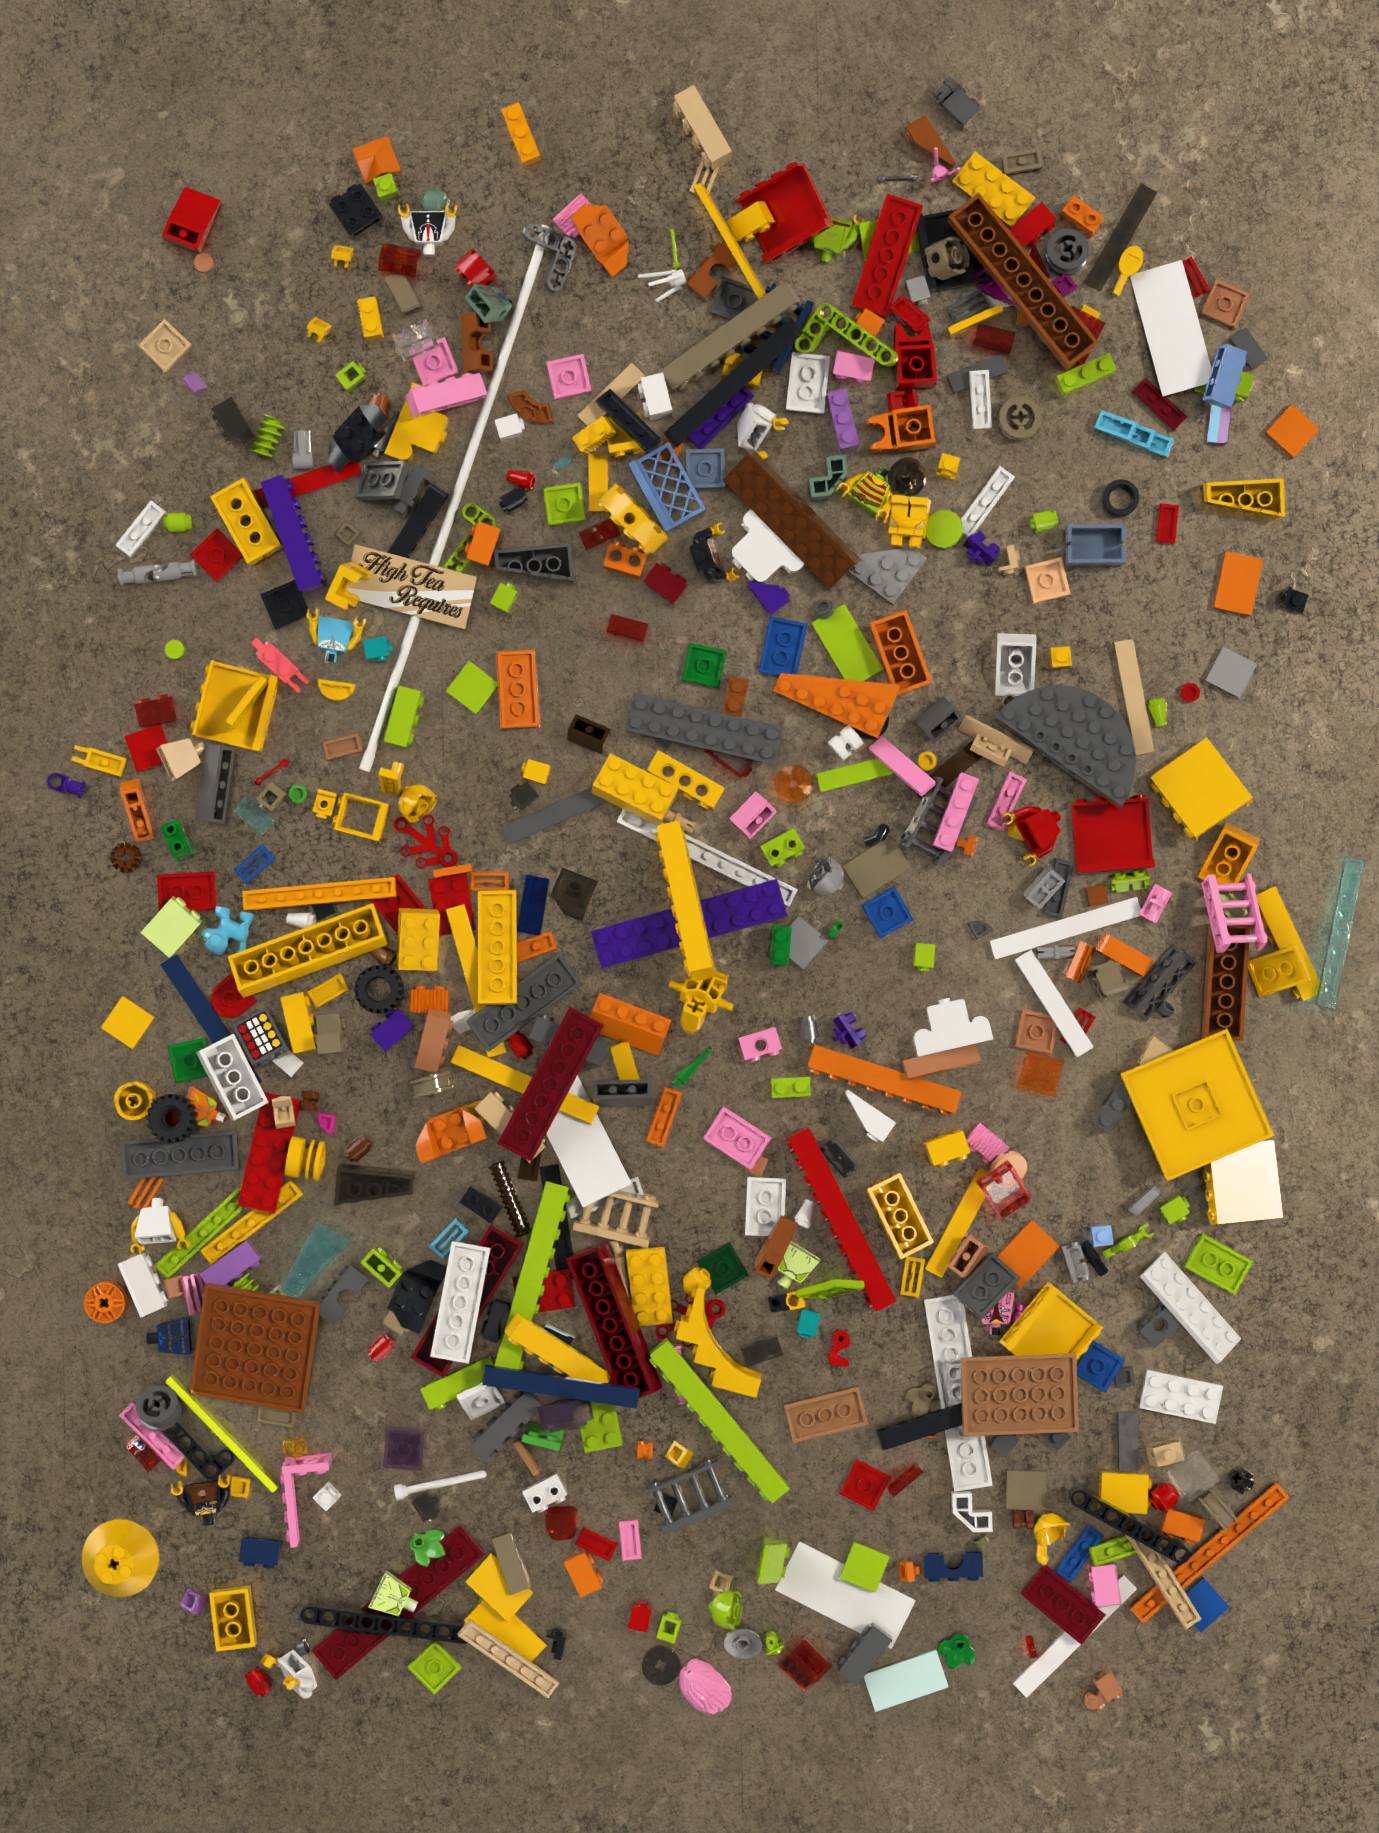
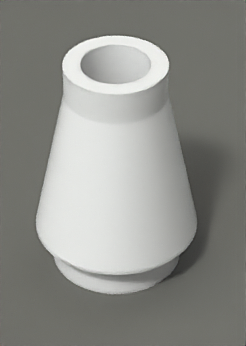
M311 912L288 913L286 923L304 929L316 924V915H312Z
M805 1199L804 1204L794 1218L799 1227L809 1229L812 1226L815 1202Z

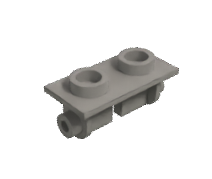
M1074 1241L1062 1246L1061 1248L1073 1284L1081 1280L1090 1279V1272L1086 1262H1081V1259L1084 1258L1081 1245Z

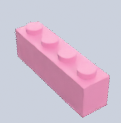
M468 372L463 374L461 378L456 379L453 376L445 379V382L442 383L434 381L423 388L421 385L412 387L405 396L412 417L482 400L487 395L480 373L473 374Z
M962 772L959 773L932 846L947 852L953 851L977 787L978 778Z

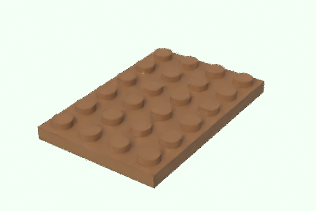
M1076 1353L960 1357L963 1436L1079 1432Z

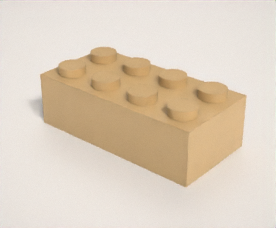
M692 85L676 94L673 103L674 114L678 119H682V127L687 135H691L692 145L696 152H701V160L705 168L710 167L711 172H713L715 168L722 167L732 161V150L696 87Z

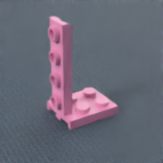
M332 1453L285 1457L283 1466H281V1485H285L282 1500L283 1504L287 1506V1511H284V1520L289 1526V1530H286V1540L290 1542L291 1548L297 1547L300 1540L294 1473L296 1476L306 1475L307 1472H314L315 1474L326 1473V1470H329L332 1463Z

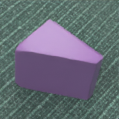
M197 373L183 377V381L197 396L207 388V385Z
M187 1588L179 1606L192 1614L201 1615L208 1597Z

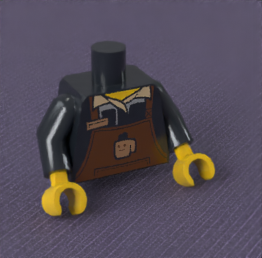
M722 523L711 525L710 528L695 533L693 544L689 546L697 572L710 582L726 579L731 582L740 577V575L736 576L733 573L738 570L736 567L726 572L723 570L712 537L725 532V530L720 531L718 528Z
M219 1475V1479L190 1483L182 1487V1482L178 1481L179 1487H173V1484H171V1493L176 1495L179 1503L187 1512L192 1513L193 1516L202 1515L204 1526L215 1524L214 1513L221 1512L231 1496V1476L228 1475L227 1479H222L221 1475Z

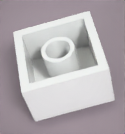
M659 373L642 377L641 384H638L640 398L645 399L643 403L645 417H649L650 422L672 417V407L664 374Z

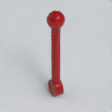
M283 759L281 764L265 775L255 778L254 783L260 785L265 778L280 768L287 767L289 764L288 760Z

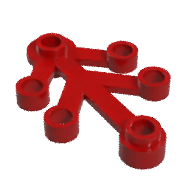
M428 814L423 817L427 838L409 826V822L405 817H397L393 823L394 828L398 832H406L423 844L401 847L400 854L403 857L432 851L438 856L426 859L424 857L417 858L416 866L423 869L428 865L441 864L445 868L456 865L458 856L450 848V829L447 826H441L438 830L439 835L442 837L443 849L436 845L433 827L435 819L432 815ZM427 817L432 818V822L430 824H426L425 819ZM400 821L405 822L404 828H399L398 823ZM446 828L448 833L442 835L441 829ZM404 848L409 849L410 852L408 855L403 854L402 851ZM446 855L452 856V860L450 862L445 861ZM420 859L425 860L424 866L418 865Z
M686 1294V1295H685V1301H686L688 1304H693V1301H692V1302H689V1301L687 1300V1296H688L689 1294ZM719 1299L704 1300L706 1317L709 1316L707 1322L710 1330H712L716 1318L722 1317L726 1310L725 1304ZM671 1300L677 1305L673 1312L676 1311L686 1315L688 1308L678 1304L676 1300ZM714 1305H718L720 1307L718 1312H714L712 1310V1307ZM676 1321L668 1325L658 1324L655 1328L656 1337L659 1339L667 1338L670 1332L674 1331ZM661 1327L666 1329V1333L663 1335L659 1333ZM682 1341V1344L685 1347H691L693 1345V1343L686 1345L684 1341Z

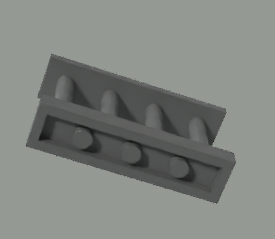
M933 776L932 779L936 785L924 794L907 830L901 835L899 845L910 848L911 844L932 854L933 859L931 862L945 867L952 852L935 848L915 837L920 827L935 835L937 834L938 827L925 821L924 818L928 810L943 817L945 809L932 802L937 792L949 799L952 794L951 790L941 786L943 781L941 777ZM974 795L972 797L971 803L969 805L957 840L978 800V797Z
M707 1459L702 1462L700 1467L662 1483L655 1481L648 1485L649 1488L645 1489L648 1495L654 1494L664 1519L662 1521L663 1524L660 1525L663 1534L736 1505L732 1496L724 1494L714 1469L715 1466L719 1465L717 1460ZM706 1470L718 1497L716 1498L717 1501L712 1504L706 1501L696 1474ZM689 1478L700 1504L698 1506L699 1509L693 1512L688 1508L678 1483ZM670 1485L682 1512L680 1513L681 1517L676 1519L671 1517L660 1491Z

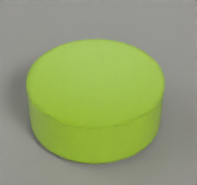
M171 640L165 646V653L169 658L177 660L184 655L185 647L180 641Z

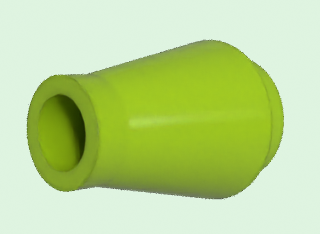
M1164 697L1149 700L1148 708L1154 719L1155 726L1167 725V702L1164 701Z

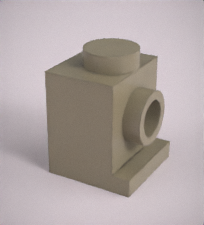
M271 781L256 799L260 802L258 806L264 811L270 810L273 812L288 794ZM270 795L275 797L273 802L268 801Z

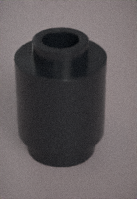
M521 487L518 489L514 488L500 497L499 505L504 512L508 511L510 514L524 506L528 498Z

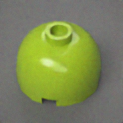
M723 1591L714 1598L713 1602H710L709 1613L718 1627L736 1630L734 1626H739L743 1604L739 1605V1598L742 1599L740 1592Z

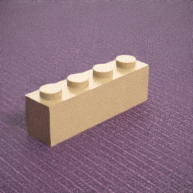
M491 1091L474 1109L502 1135L515 1109L511 1105L507 1107L503 1103L505 1099L498 1092L494 1094ZM543 1139L534 1158L546 1147L544 1144L545 1139Z

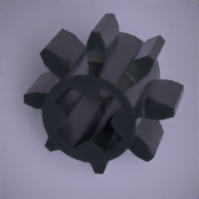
M1241 1468V1471H1234L1230 1478L1232 1482L1231 1488L1241 1494L1244 1493V1490L1251 1491L1255 1484L1252 1479L1254 1475L1244 1468Z

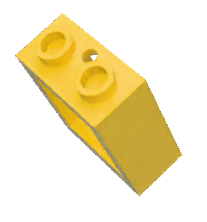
M345 792L343 796H339L337 807H340L338 815L335 814L332 825L335 826L334 830L380 842L390 805ZM349 799L380 807L372 835L342 827Z

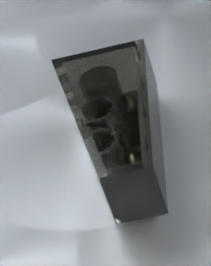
M339 1164L336 1175L334 1206L413 1194L417 1171Z

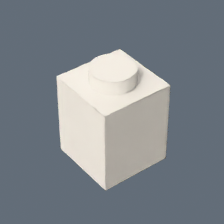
M517 414L495 420L500 441L523 435L524 423L522 418L518 419Z

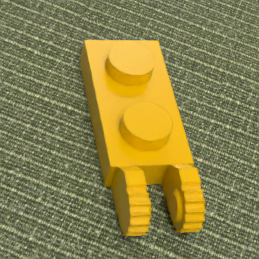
M75 745L74 749L87 753L86 760L74 756L71 757V761L122 777L127 758L90 747L88 749Z

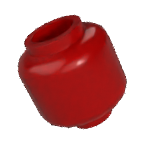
M1161 1483L1150 1492L1151 1505L1155 1510L1159 1509L1162 1512H1166L1178 1503L1179 1493L1172 1484Z

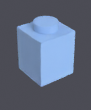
M1110 1224L1089 1226L1092 1246L1113 1245Z

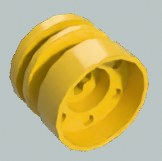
M292 1136L286 1159L285 1176L299 1178L301 1171L305 1170V1179L309 1180L311 1172H313V1181H319L326 1161V1143L320 1141L316 1149V1140H312L308 1148L306 1147L305 1138Z

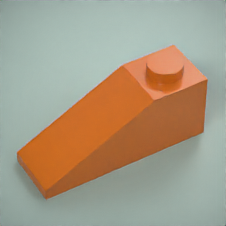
M140 779L121 782L120 794L136 843L154 839L155 836Z

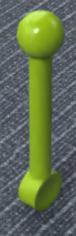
M670 229L674 257L673 267L677 269L680 267V263L677 258L674 229Z

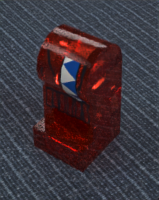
M138 1434L126 1444L127 1449L143 1465L147 1472H150L162 1460Z

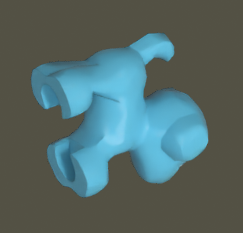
M216 906L215 915L221 919L217 929L205 928L201 932L206 949L210 950L214 955H221L228 946V940L233 939L239 942V948L235 953L246 950V941L249 935L248 929L254 919V914L241 911L239 917L242 923L240 924L230 919V909Z

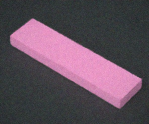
M883 736L868 747L870 753L921 797L936 785L929 775Z
M134 1401L119 1415L172 1470L186 1458L163 1431H152L142 1424L136 1412V1403Z

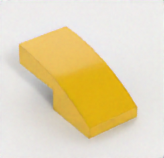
M629 1041L610 1046L619 1080H640Z

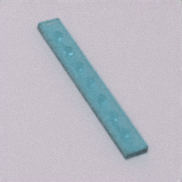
M1349 856L1344 858L1315 1003L1319 1007L1331 1010L1336 1009L1365 860Z

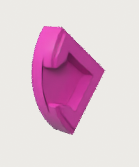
M318 1112L317 1120L320 1127L326 1133L332 1135L337 1116Z

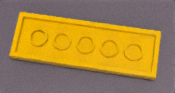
M478 891V1005L517 1004V891Z

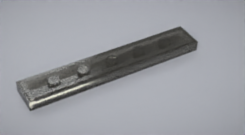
M1142 183L1139 185L1084 284L1101 292L1155 198L1156 191Z

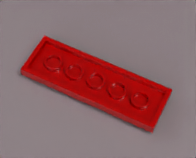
M886 193L851 302L852 306L861 309L866 308L871 312L888 317L889 307L892 305L923 208L922 204Z
M264 1092L269 1103L261 1106L259 1109L237 1205L276 1214L285 1175L289 1144L292 1136H294L296 1125L276 1129L272 1099L280 1097V1095ZM291 1098L296 1124L302 1100Z

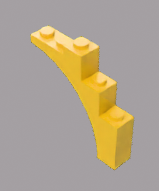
M698 1282V1286L693 1287L691 1298L694 1299L693 1305L689 1304L686 1315H682L680 1321L676 1320L674 1332H677L676 1339L694 1343L691 1354L695 1356L694 1363L712 1367L709 1379H712L711 1386L756 1398L762 1373L751 1370L735 1361L715 1340L705 1315L704 1294L706 1283Z

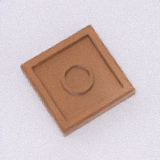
M1215 278L1200 315L1235 330L1251 293Z
M1021 1009L1014 1047L1053 1054L1058 1028L1050 1015Z

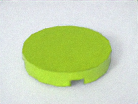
M940 510L933 513L928 519L927 539L938 548L947 549L955 546L963 536L964 526L962 520L956 513L950 510Z

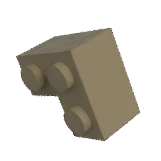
M341 1013L316 1016L318 1054L344 1052L345 1047H348L347 1036H343L342 1029L345 1028V1018L341 1017Z

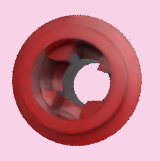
M509 470L506 481L525 490H532L535 485L536 475L530 471Z

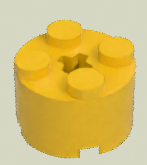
M140 1081L125 1083L118 1088L114 1096V1104L118 1114L127 1120L146 1118V1116H149L148 1108H152L151 1103L156 1101V1094L153 1089ZM138 1097L139 1103L133 1105L131 1098Z

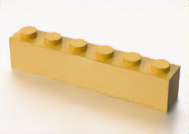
M1276 886L1256 894L1263 928L1267 929L1269 933L1267 938L1272 947L1275 946L1276 950L1298 944L1312 978L1309 982L1293 986L1292 992L1296 999L1299 998L1300 1001H1305L1324 992Z
M518 1312L504 1331L509 1336L508 1340L516 1346L518 1344L523 1345L524 1351L530 1355H533V1353L537 1354L541 1362L546 1365L551 1363L554 1365L553 1369L560 1374L565 1372L570 1378L608 1383L611 1379L607 1369Z

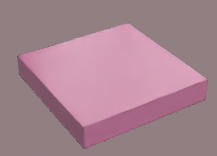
M445 337L409 351L424 387L431 382H440L459 374Z
M584 354L546 362L554 400L592 392Z

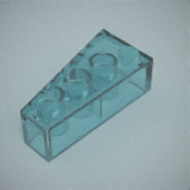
M316 1219L283 1279L279 1290L291 1297L298 1298L340 1253L345 1245L351 1241V1238Z

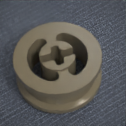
M1016 396L1004 403L998 413L997 421L1000 431L1007 438L1022 441L1030 438L1038 430L1042 415L1035 401L1025 396ZM1012 407L1015 408L1010 419L1016 418L1018 414H1020L1021 418H1025L1029 414L1022 407L1027 408L1032 414V426L1029 429L1024 428L1029 418H1025L1021 422H1019V419H1013L1010 423L1017 430L1012 429L1006 420L1007 411Z
M450 1071L440 1074L436 1073L408 1082L409 1085L413 1086L415 1095L412 1098L429 1096L454 1088L453 1085H450L448 1078Z
M1210 1488V1493L1203 1499L1198 1498V1500L1214 1521L1227 1532V1527L1234 1521L1238 1523L1239 1520L1223 1499Z

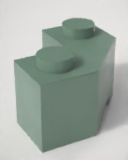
M846 455L826 457L827 476L809 478L811 501L830 499L840 483H843L847 478Z

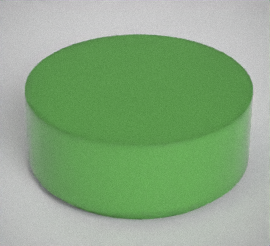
M296 784L289 789L288 797L293 803L301 804L307 800L308 791L304 786Z

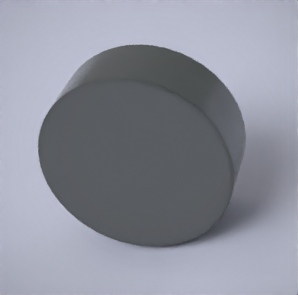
M821 600L816 603L814 611L818 618L827 619L833 615L834 607L831 601Z

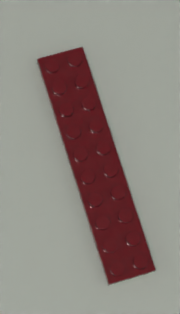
M461 1524L440 1541L444 1548L445 1556L430 1558L427 1567L420 1565L416 1561L397 1577L412 1588L408 1597L418 1602L414 1612L402 1608L400 1615H415L485 1556V1553ZM372 1599L361 1608V1610L382 1612L369 1608ZM351 1616V1617H350L348 1620H346L345 1622H347V1623L353 1622V1617ZM370 1617L362 1619L365 1625L373 1623ZM382 1620L384 1627L389 1628L392 1626L390 1620ZM337 1628L311 1651L333 1678L337 1680L390 1635Z

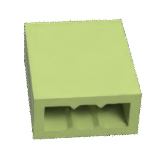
M173 896L140 933L170 958L202 923V920H200L201 916L195 910L190 911L186 907V903L180 897L175 898Z

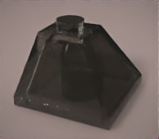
M562 868L552 889L551 896L564 915L583 921L598 881Z

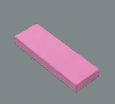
M1009 772L985 824L1002 832L1004 831L1006 824L1003 823L1008 822L1010 817L1008 815L1001 817V815L1004 813L1012 814L1027 781L1026 778Z

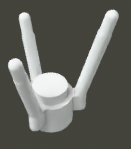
M682 269L639 274L637 276L638 278L667 276V278L648 283L649 286L669 282L671 287L674 286V288L655 300L656 302L681 290V285L686 284Z

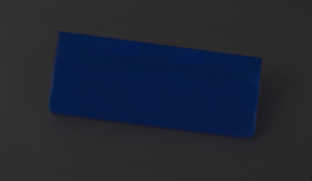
M526 874L517 932L533 935L541 934L549 886L548 878Z

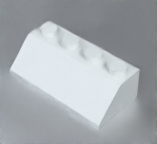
M234 1034L196 1052L231 1121L269 1103Z

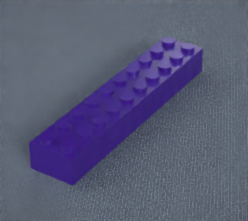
M778 879L700 900L708 939L788 916ZM672 909L591 931L601 969L680 947L679 942L682 940H680L676 931L675 924L678 922H676L673 916Z

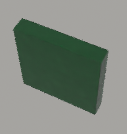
M730 1242L696 1261L701 1269L704 1268L709 1272L710 1286L715 1295L749 1276Z

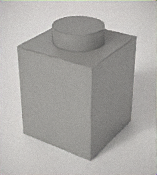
M925 275L906 280L905 287L909 300L917 307L927 305L931 296Z

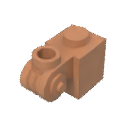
M1109 1669L1092 1679L1098 1688V1692L1096 1695L1092 1692L1086 1693L1084 1702L1089 1709H1093L1097 1713L1105 1708L1104 1704L1110 1700L1114 1702L1121 1697L1123 1690Z

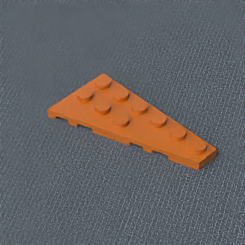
M780 673L773 691L878 738L902 685Z

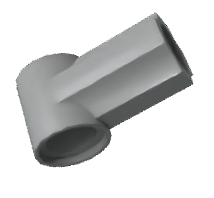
M300 430L294 432V469L314 468L310 431Z

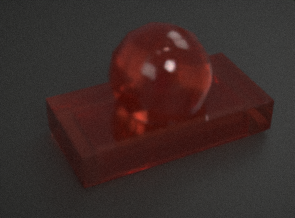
M611 518L578 532L586 551L621 536L617 524Z

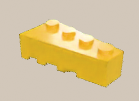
M1284 478L1203 483L1205 503L1285 517Z

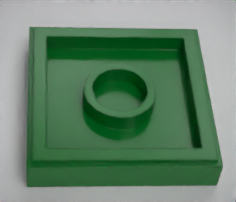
M689 643L681 681L719 689L727 651Z
M206 1038L167 1046L175 1083L208 1077L196 1053L208 1046Z

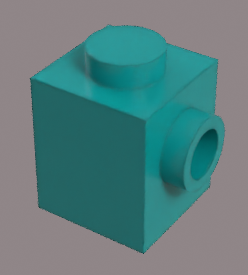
M386 636L363 640L367 661L375 660L378 663L386 661V657H391L390 652L393 651L391 640H387Z

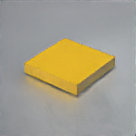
M122 996L101 1028L131 1049H134L155 1017Z

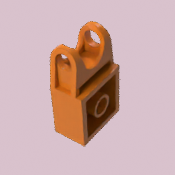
M930 405L892 410L891 412L865 420L867 427L880 428L885 432V436L881 441L869 445V452L901 453L936 447ZM912 426H916L917 430L915 432L910 431Z

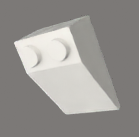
M997 633L996 696H1005L1007 694L1020 696L1034 689L1036 634Z
M846 1089L844 1093L864 1129L869 1132L867 1136L875 1142L879 1140L883 1142L896 1122Z

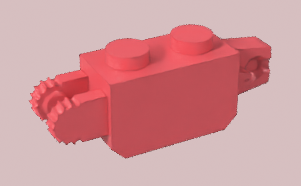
M257 638L251 642L258 649L255 653L257 657L297 693L301 691L300 687L291 681L296 675L306 685L309 683L300 673V670L271 643L267 641L263 644Z

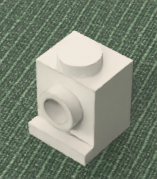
M328 1481L313 1496V1499L327 1511L342 1494Z

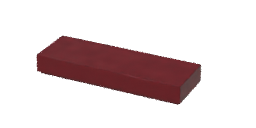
M1147 378L1132 391L1173 432L1187 418L1166 396H1162L1161 391Z

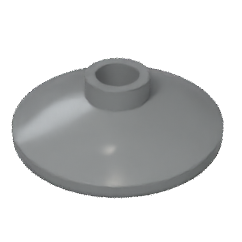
M748 1629L733 1630L724 1638L725 1650L737 1658H752L762 1650L763 1643L761 1637Z

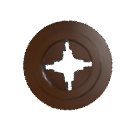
M124 842L117 844L112 849L110 860L112 866L117 871L130 873L139 867L141 853L134 844ZM125 849L127 855L134 857L127 860L126 866L124 860L118 858L124 855Z

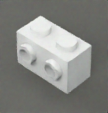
M558 1472L522 1491L531 1511H537L538 1513L548 1509L547 1505L553 1502L558 1504L566 1499L565 1496L568 1494Z

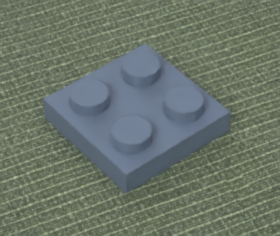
M724 448L686 450V473L694 488L725 487V482L723 481L725 478Z

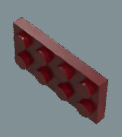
M1047 1565L1042 1567L1021 1593L1023 1597L1081 1645L1106 1616L1104 1612Z

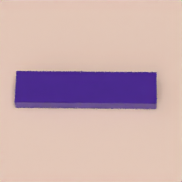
M743 387L687 439L698 449H704L744 408V405L754 398V395L746 387Z

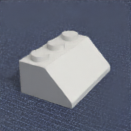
M145 1252L118 1264L140 1318L166 1307V1302L168 1301L165 1291L160 1289L159 1284L161 1281L158 1274L153 1273L151 1268L153 1262L149 1255L146 1256Z

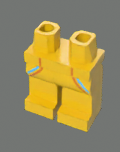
M892 495L888 532L891 535V545L902 547L903 538H910L909 547L920 549L922 539L926 538L931 501L925 497L911 496L910 498L909 496Z

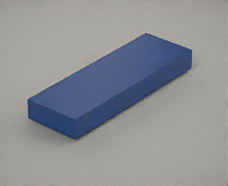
M1087 1524L1054 1571L1071 1583L1090 1557L1088 1547L1099 1544L1104 1535Z

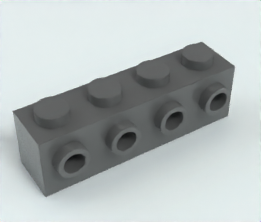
M205 745L195 816L196 821L225 824L235 748L222 745Z

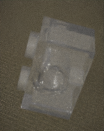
M427 319L392 334L404 362L439 346Z

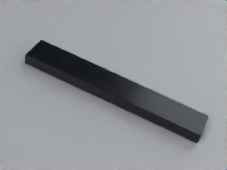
M559 1164L539 1167L543 1189L545 1181L562 1185ZM566 1204L563 1207V1210L566 1211L563 1222L560 1221L558 1229L561 1230L558 1241L554 1240L553 1243L556 1270L568 1269L569 1266L566 1258L574 1254Z

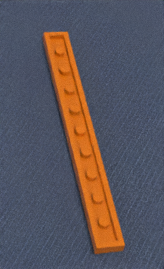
M1277 1482L1236 1516L1239 1520L1238 1523L1234 1521L1229 1525L1227 1532L1223 1529L1219 1530L1191 1554L1186 1563L1180 1564L1172 1571L1183 1589L1290 1498ZM1155 1585L1135 1602L1130 1609L1144 1623L1167 1604V1601L1158 1586Z

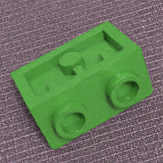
M528 1421L522 1442L559 1451L564 1430Z

